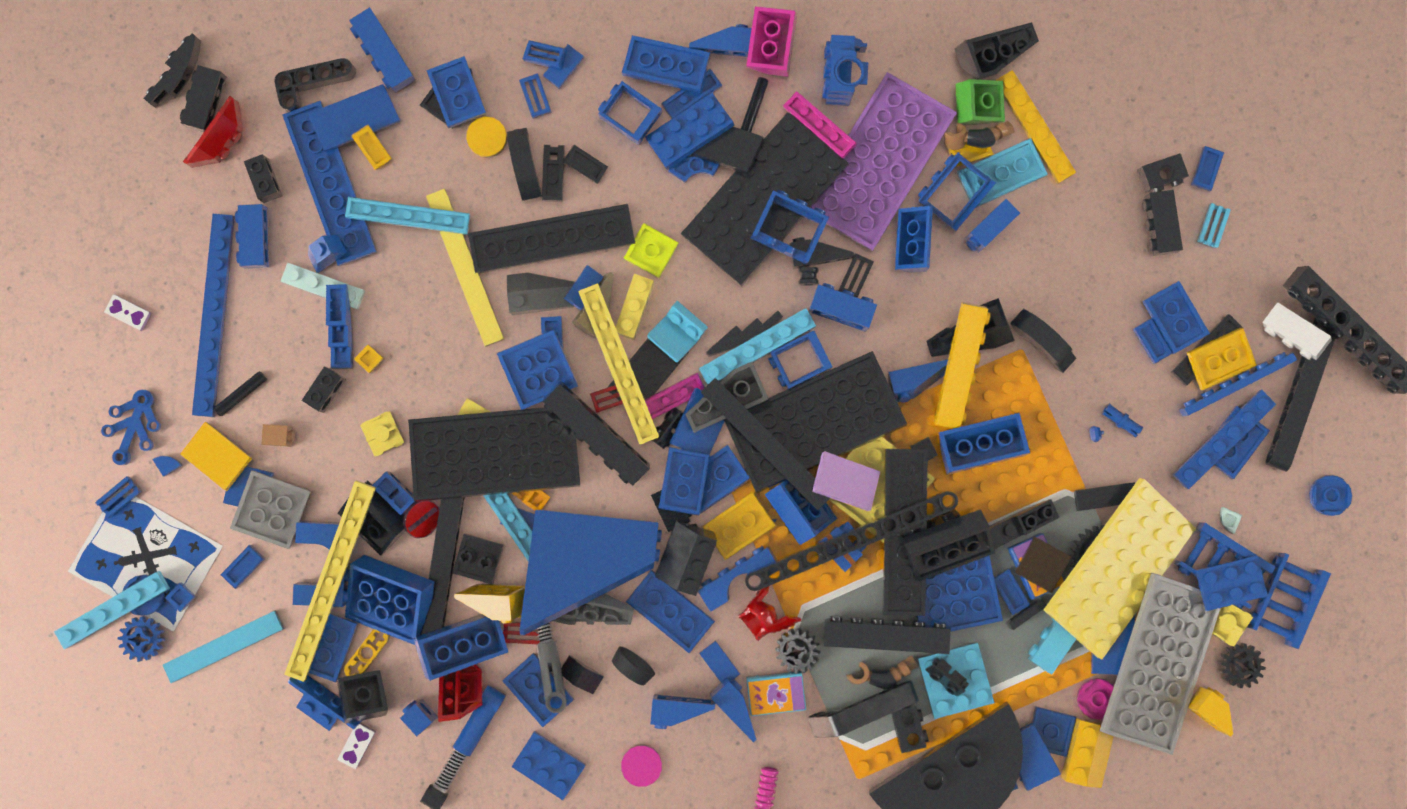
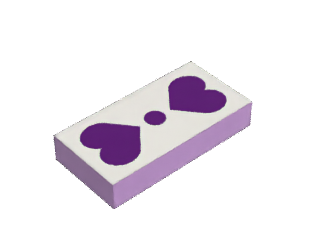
M114 294L104 313L140 331H143L151 315V312Z
M360 723L352 730L337 760L356 769L376 731Z

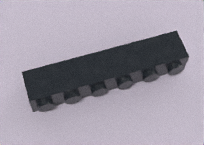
M560 381L544 397V408L551 414L555 413L560 418L559 422L564 427H570L575 432L574 436L579 441H585L590 446L589 450L594 455H600L604 459V464L609 469H615L619 473V478L627 484L629 482L633 486L650 469V463L565 383Z
M830 616V619L825 620L824 646L950 654L951 628L943 622L925 625L924 621H913V624H904V620H892V623H884V619L872 618L871 622L863 621V618L860 617L842 620L841 616Z

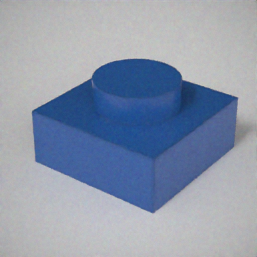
M181 582L165 598L179 612H182L196 596Z

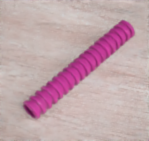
M762 767L761 780H759L760 787L757 789L759 793L756 795L758 799L755 801L757 806L754 809H771L774 805L772 800L775 799L773 794L776 793L774 787H777L775 781L778 780L776 775L779 774V771L772 767Z

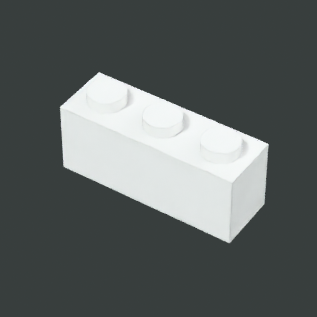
M1278 302L1263 321L1266 333L1273 337L1279 336L1283 339L1282 342L1286 346L1298 348L1301 350L1299 353L1309 360L1311 357L1317 360L1331 342L1330 335Z

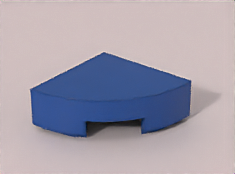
M159 456L152 459L164 477L182 466L177 459L169 456Z

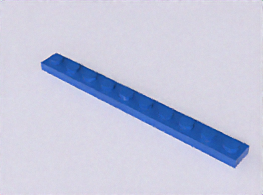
M212 214L192 415L215 417L214 407L216 406L235 216Z

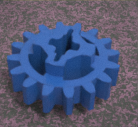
M142 616L140 619L137 617L132 618V623L130 621L124 623L127 628L119 630L123 633V636L117 638L122 640L119 648H125L122 654H130V660L137 657V662L143 661V659L147 661L151 659V655H158L156 649H163L160 642L165 641V638L160 637V634L164 633V630H158L160 623L153 624V618H149L147 621L146 616ZM137 626V628H135V632L133 634H130L132 629ZM141 636V638L148 639V640L142 642V640L135 639V638ZM152 643V647L148 650V646Z

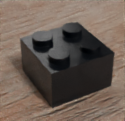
M380 670L338 678L337 686L345 724L386 716L388 707Z

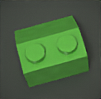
M969 79L956 84L957 123L978 125L1005 122L1003 81Z

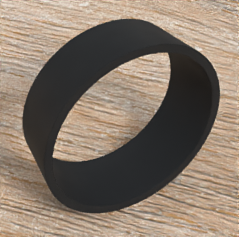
M621 646L617 649L612 663L628 679L644 686L655 675L652 667L636 653Z

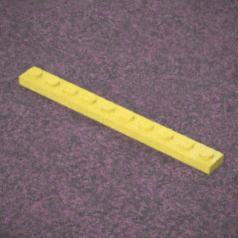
M357 480L354 482L284 675L303 682L307 678L376 487Z

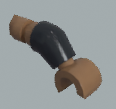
M1009 121L1001 122L991 128L969 129V132H967L964 125L957 123L956 134L950 131L944 133V143L951 150L962 149L966 142L969 146L983 149L993 146L996 141L1014 133L1015 130Z
M912 655L898 663L897 668L892 667L889 670L886 668L884 670L872 669V671H869L868 667L860 662L859 667L864 672L863 677L855 679L852 674H847L846 677L854 685H860L865 681H869L870 685L885 690L897 686V682L901 680L902 676L907 677L911 674L910 671L918 666Z

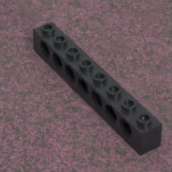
M1310 266L1297 267L1283 284L1288 290L1287 293L1297 299L1302 304L1301 306L1304 310L1312 313L1316 317L1315 320L1320 325L1325 326L1330 331V335L1344 345L1343 347L1346 351L1354 354L1358 358L1357 361L1362 366L1367 367L1375 379L1380 380L1386 385L1387 391L1392 394H1406L1407 361Z

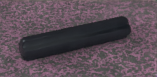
M759 77L741 126L742 130L752 131L768 85L766 78Z
M257 372L214 407V411L217 415L223 416L264 383L267 378L262 372Z

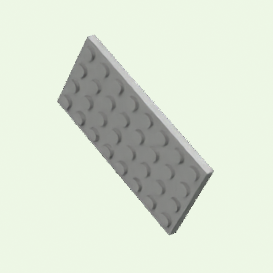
M1151 573L1100 728L1101 732L1173 755L1220 608L1205 611L1200 589Z

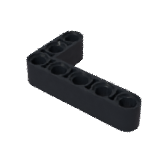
M910 680L838 711L815 713L808 717V721L815 738L838 737L914 704L919 699L913 682Z

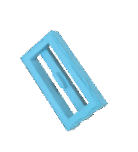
M1214 203L1209 204L1197 242L1218 248L1231 209H1225L1220 205L1216 206ZM1213 210H1215V211H1216V214H1215V217H1214V220H1213V223H1212V226H1211V229H1210L1208 238H1207V240H1205L1204 237H1205V234H1206V231H1207V228H1208V225H1209V222H1210V219H1211ZM1221 213H1223V216H1222V219H1221V222H1220V225H1219V228H1218V231H1217V234H1216V237H1215V240H1214V243H1213V242H1212V239H1213V236H1214V233H1215V230H1216V227H1217V224H1218L1220 215H1221Z

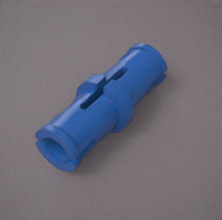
M1110 403L1102 411V415L1108 417L1116 423L1118 428L1122 427L1135 438L1143 429V426L1130 419L1127 413L1123 414Z

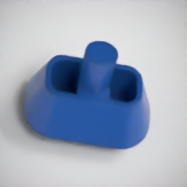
M1092 426L1089 430L1093 442H1098L1102 439L1101 435L1104 434V431H1100L1099 427Z

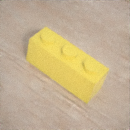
M634 274L615 327L618 335L635 340L654 286V280Z

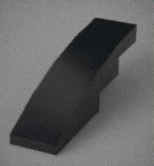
M777 311L763 324L756 318L743 331L736 325L706 352V355L710 357L738 347L770 329L783 318L782 314Z

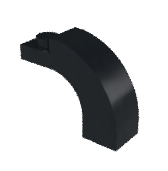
M527 128L507 132L510 156L522 201L542 197Z
M1023 308L1010 323L1020 336L1037 346L1050 359L1058 371L1064 373L1076 360L1075 355L1071 352L1073 349L1053 328L1028 310Z

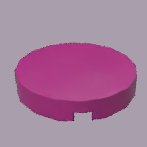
M1099 678L1090 679L1083 683L1077 693V703L1082 713L1091 719L1103 720L1114 688L1113 684Z
M637 745L631 747L624 754L621 762V771L624 778L630 784L637 787H646L653 784L659 778L662 771V761L659 753L654 748L647 745Z

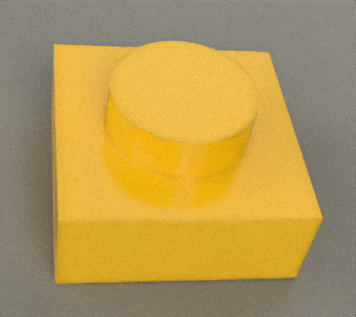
M367 345L354 358L368 373H371L384 359L370 345Z

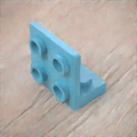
M676 301L667 315L648 333L647 338L675 362H679L701 339L708 326L680 302Z

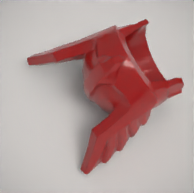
M769 586L757 591L752 600L749 601L747 608L738 615L758 641L768 633L787 630L788 627H792L795 623L801 621L800 617L788 615L777 619L774 606L762 601L768 594Z

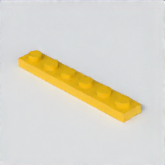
M1011 70L996 79L995 81H1003L1004 99L1029 139H1032L1038 154L1056 183L1059 184L1076 173L1075 169L1014 71Z

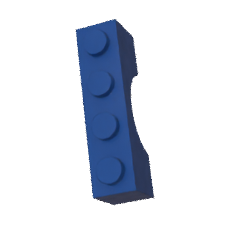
M760 546L752 551V557L746 559L744 556L735 562L736 566L731 570L726 567L717 573L718 578L713 581L709 578L700 584L701 588L698 590V593L710 612L729 601V586L735 577L777 561L769 546L765 549L763 546ZM776 567L770 568L768 571V576L772 575L779 569Z

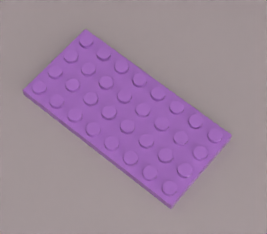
M887 72L848 135L856 142V146L844 158L849 162V166L812 206V209L816 207L825 211V215L829 216L826 223L828 226L873 252L957 112Z

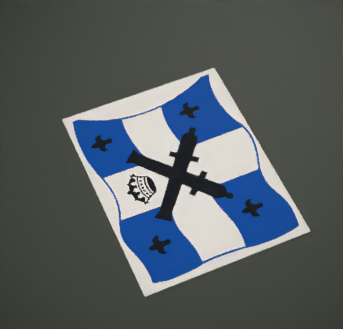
M121 488L114 495H112L109 501L118 493H120L123 489ZM127 492L108 509L112 510L131 493ZM135 497L111 518H107L104 512L101 513L68 572L114 597L123 592L125 584L133 577L152 575L160 571L170 588L164 592L165 597L181 582L195 595L223 546L140 498ZM164 597L163 604L159 610L145 616L153 618L155 622L174 632L188 606L182 612H179Z

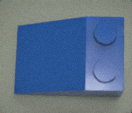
M654 694L650 724L655 725L654 728L667 729V726L679 724L714 710L715 702L711 699Z

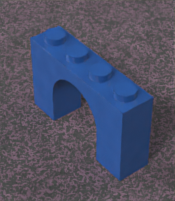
M296 522L295 543L319 544L330 550L339 523ZM348 566L333 607H343L348 602L347 582L350 571ZM297 582L293 584L292 605L309 606L317 583Z

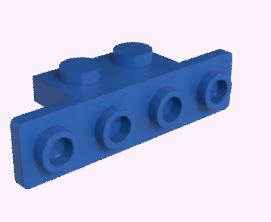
M308 675L304 682L292 677L289 678L288 683L303 693L301 700L296 706L297 709L328 731L334 727L338 719L344 722L341 702L338 696ZM362 721L347 723L346 725L355 729Z

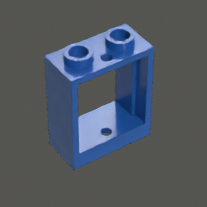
M621 81L619 85L615 84L610 91L611 96L608 101L604 100L599 106V118L637 145H640L662 114V108ZM623 93L650 110L635 133H632L608 116Z
M1005 199L964 238L967 241L966 245L972 251L976 250L979 253L1020 212Z
M815 331L769 353L771 357L768 358L772 368H777L780 374L777 378L782 388L786 386L787 389L832 368ZM808 341L821 367L790 382L777 355Z

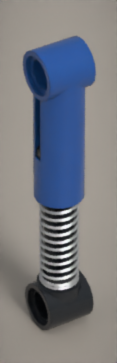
M489 685L486 687L482 694V706L475 709L453 745L455 750L452 751L453 755L450 754L451 758H448L449 761H446L447 764L441 770L440 777H437L438 780H435L434 784L429 785L420 800L421 803L431 809H440L448 796L447 791L450 784L456 778L458 771H460L459 768H461L467 756L470 757L490 721L504 701L505 694Z

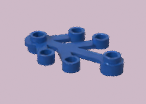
M138 390L134 393L131 401L109 408V415L113 418H119L124 412L134 409L132 416L113 425H104L101 429L103 436L112 437L116 432L127 428L120 448L114 451L112 455V460L117 465H127L130 462L131 454L128 450L135 432H137L140 439L139 447L141 450L150 451L154 447V443L149 439L141 421V416L144 412L148 420L147 429L151 432H157L161 429V423L156 419L151 408L154 401L153 395L148 390ZM141 396L145 397L144 403L139 401ZM115 408L119 410L117 415L113 414ZM153 422L157 424V427L154 430L151 428V424ZM108 427L111 428V433L109 435L106 433V429ZM146 441L149 442V447L147 449L144 448V443ZM120 453L123 455V459L121 461L117 459V456Z

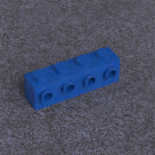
M370 7L349 20L352 24L351 32L356 39L360 37L363 42L360 45L366 55L371 54L374 59L371 62L377 73L379 71L383 73L384 78H382V81L387 89L392 88L396 93L416 81Z

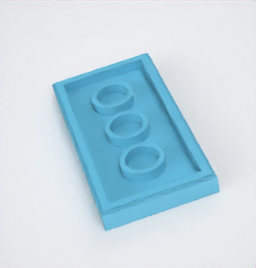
M1031 138L973 164L991 180L996 182L977 207L1048 175ZM967 167L956 172L970 200L985 182Z

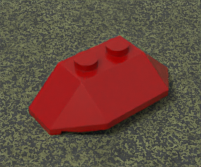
M231 96L227 98L217 115L183 160L185 164L194 168L220 163L228 157L229 149L240 140L243 131L240 107L237 100Z
M476 664L439 677L438 722L461 719L482 706L483 672Z

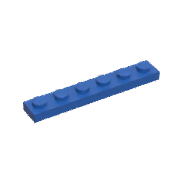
M1280 353L1273 357L1275 361L1269 364L1265 361L1255 366L1257 370L1251 373L1249 370L1237 375L1239 379L1233 382L1230 379L1219 385L1220 389L1216 391L1210 389L1201 394L1202 398L1198 400L1192 398L1184 402V407L1179 409L1181 415L1189 416L1297 361L1294 353Z
M1259 390L1172 475L1186 489H1190L1276 403L1263 390Z

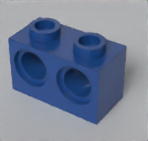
M386 471L372 485L376 487L375 490L400 515H405L417 503L414 502V495L391 472Z

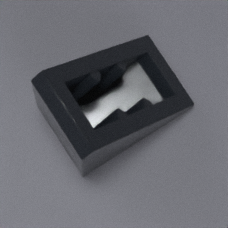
M571 655L568 656L561 668L562 676L575 687L594 694L604 678L603 675Z

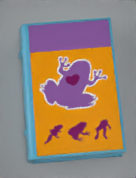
M790 671L787 673L746 677L751 716L806 710L802 671H799L797 674Z

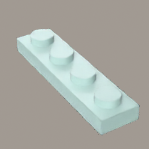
M287 263L280 281L326 298V285L346 284ZM347 284L350 307L359 309L365 290Z

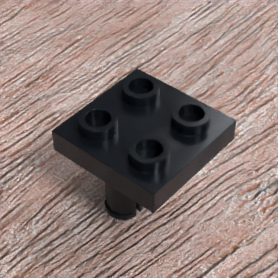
M464 533L452 573L492 585L504 545Z

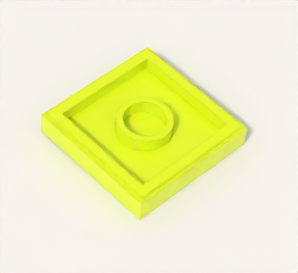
M643 223L635 237V244L629 247L624 259L660 278L679 242Z

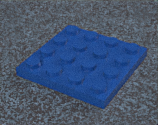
M990 556L927 578L925 616H917L918 621H924L925 625L943 622L946 623V626H950L951 632L1003 621Z

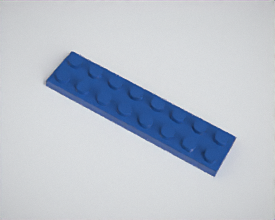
M317 101L282 114L325 233L326 235H338L347 252L336 260L337 265L342 266L377 253L366 221L345 217L348 197L357 198L339 147L324 152L308 117V113L323 108L322 102Z

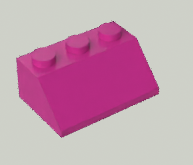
M755 6L746 65L748 68L768 75L789 76L797 20L795 10Z

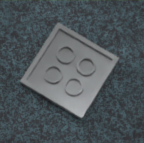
M251 470L230 529L290 549L296 534V522H299L302 518L311 491Z

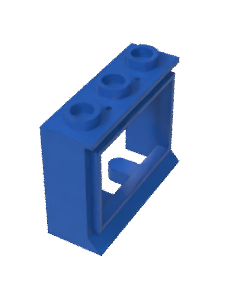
M958 152L955 156L951 154L944 162L947 166L943 171L938 170L931 178L933 183L929 188L925 186L918 194L920 197L918 202L923 206H933V214L955 232L996 184V182L991 180ZM961 162L985 183L952 221L927 200L955 166Z
M773 190L751 239L807 264L829 216H826V212L815 207L812 209L807 207V203L800 199L793 200L788 198L789 195L781 190H777V192ZM772 203L778 204L819 224L806 253L760 231Z

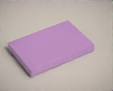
M824 451L821 455L812 492L870 511L880 471Z

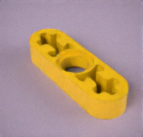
M373 629L345 665V675L351 676L364 673L388 643L390 635L384 633V641L380 640L374 646L368 642L369 640L374 642L377 638L375 633H380V631ZM369 647L372 649L373 655L370 659L362 656L363 648ZM359 660L366 663L365 666L362 663L357 668L359 673H351L352 668L350 666H355Z

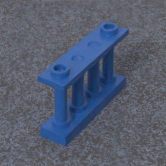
M1199 522L1196 530L1200 532V539L1185 563L1176 560L1174 564L1179 567L1178 571L1188 577L1191 574L1196 577L1195 569L1192 566L1207 542L1211 540L1218 543V549L1207 567L1218 565L1225 552L1231 551L1234 553L1235 560L1256 554L1207 523ZM1258 556L1262 575L1264 573L1272 574L1276 567ZM1247 602L1234 604V606L1241 610L1242 608L1250 609L1252 607Z
M1278 553L1271 563L1276 568L1272 574H1269L1265 583L1268 596L1258 599L1254 611L1250 612L1253 618L1247 628L1257 630L1259 626L1284 636L1286 640L1285 645L1299 649L1331 573L1318 569L1311 573L1287 562L1289 554ZM1283 569L1309 580L1308 590L1303 592L1279 581ZM1275 588L1301 599L1302 604L1300 608L1294 610L1271 600ZM1269 607L1293 618L1292 627L1286 629L1264 619L1263 615L1266 608Z

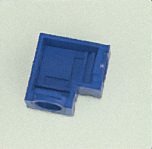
M831 35L830 41H826L824 59L826 61L823 69V79L825 81L822 89V99H826L825 105L849 106L855 92V87L867 85L868 62H861V60L856 58L857 52H866L867 43H863L862 40L855 36ZM852 61L861 70L860 78L851 83Z

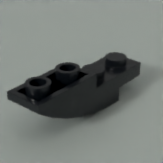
M193 33L190 36H186L182 40L181 46L168 55L165 64L170 67L169 71H165L160 76L158 83L147 90L146 96L143 99L156 108L168 94L176 98L189 81L196 66L201 46V40Z
M1052 499L1028 507L990 525L994 549L1060 518Z

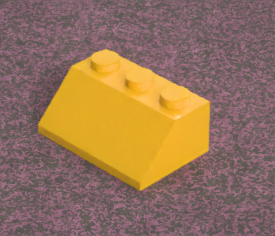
M1076 717L1068 755L1065 757L1061 778L1066 782L1086 787L1102 788L1114 736L1100 731L1102 724Z

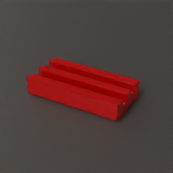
M616 385L590 393L596 413L623 404L621 400L602 407L598 406L599 403L620 397L619 393L596 400L595 396L617 389Z
M520 622L504 623L503 635L506 643L538 644L540 642L534 639L508 638V635H520V631L508 630V626L520 627ZM530 632L523 636H538L539 634L537 632Z

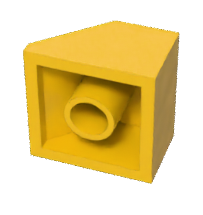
M1199 687L1192 696L1188 709L1217 731L1231 737L1233 735L1229 704L1223 700L1225 696L1216 689Z

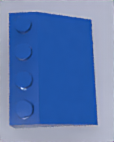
M363 555L350 564L347 590L348 602H346L345 618L415 645L413 638L420 636L433 599L435 581Z

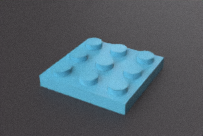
M977 642L950 649V654L935 653L917 658L934 719L994 703ZM935 657L942 658L952 666L949 671L950 675L956 670L967 679L966 682L969 685L964 689L966 691L959 696L950 694L946 691L945 686L929 676L925 669L932 665Z

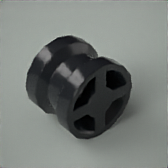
M798 268V273L800 274L798 285H818L817 273L819 268Z

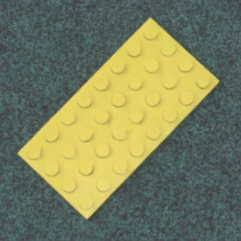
M1139 478L1049 601L1044 611L1091 653L1102 660L1140 608L1151 573L1163 576L1196 528L1145 479Z

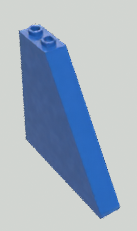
M535 510L520 622V635H526L653 569L655 561L659 562L660 549H656V544L661 542L662 530H658L659 523Z

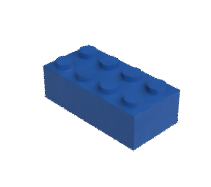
M483 614L413 638L425 678L429 681L508 653L499 620H492Z

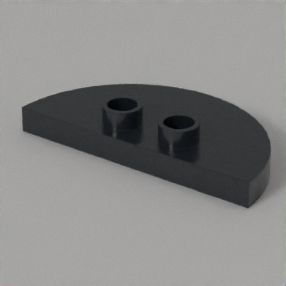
M1005 702L882 781L869 790V795L881 809H999L1016 785L1023 759L1022 735L1018 721L1009 703Z

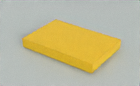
M1238 328L1187 352L1200 390L1210 388L1257 366L1244 328Z
M208 422L203 423L180 453V455L225 491L230 489L252 460V457Z
M751 492L702 527L703 529L715 532L717 538L716 548L722 557L727 560L775 527L776 524L754 492Z

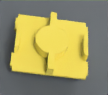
M390 411L384 412L360 425L374 456H379L404 443Z
M1234 605L1220 608L1212 635L1220 638L1230 646H1235L1253 617Z

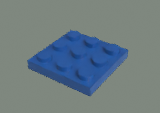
M554 329L497 353L521 410L542 402L544 397L560 381L565 383L570 389L578 387L576 378Z

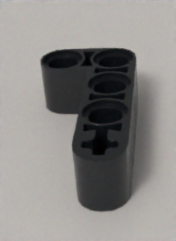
M340 58L282 71L274 79L279 104L287 112L301 108L299 92L350 81L355 77L356 69L348 59ZM347 66L346 72L343 73L344 67ZM323 71H330L326 78H321ZM304 75H310L307 82H302ZM290 79L289 85L282 87V82ZM293 98V105L287 107L286 102Z

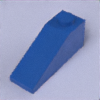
M737 24L736 27L731 26L690 42L689 48L710 52V54L748 57L752 28H748L744 24Z
M948 359L888 372V383L896 401L907 402L917 397L945 375Z
M727 677L710 693V697L754 743L756 736L741 691L742 686L735 679L731 681Z

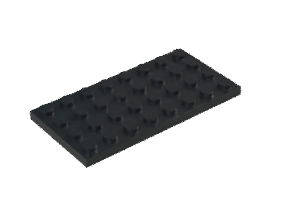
M787 112L764 138L749 174L735 171L681 232V235L740 286H743L774 251V249L751 239L772 191L777 192V190H781L789 195L788 198L793 200L800 199L807 203V207L812 208L849 166V162L841 158L820 138ZM772 203L760 231L783 241L803 216Z
M873 351L778 393L768 400L747 409L807 470L819 465L822 452L824 451L840 456L907 426V422ZM724 419L756 493L785 481L786 478L727 419Z
M544 407L408 419L414 502L579 487L580 476L575 432L570 427H564L559 422L560 418L555 413H549Z

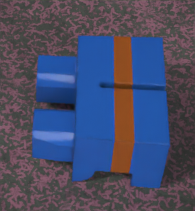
M846 522L839 528L835 527L817 543L854 528L849 522ZM848 538L845 540L847 546H854L857 541L855 540L852 543ZM835 543L828 544L826 552L828 554L836 553L837 545ZM866 546L833 560L846 572L863 555L861 552Z

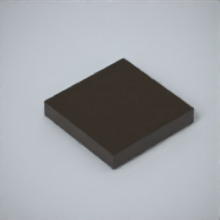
M1034 536L1014 573L1052 593L1071 556Z

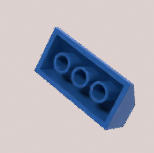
M1020 413L939 432L941 455L947 475L1027 456L1030 453Z

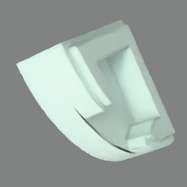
M1221 507L1220 520L1223 527L1228 532L1235 534L1242 515Z

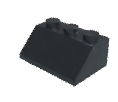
M368 480L365 482V484L372 486ZM375 490L359 535L382 556L407 530L406 517L400 515ZM348 499L338 512V514L341 517L343 515Z
M676 520L655 577L677 591L696 596L717 543L715 532Z

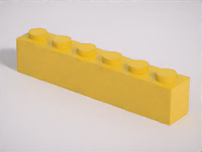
M961 302L934 418L936 425L955 429L961 427V424L964 425L966 422L967 413L964 410L965 406L970 404L971 393H969L970 385H974L976 373L973 372L975 365H979L981 353H978L980 345H983L985 341L984 325H988L990 320V313L987 307Z

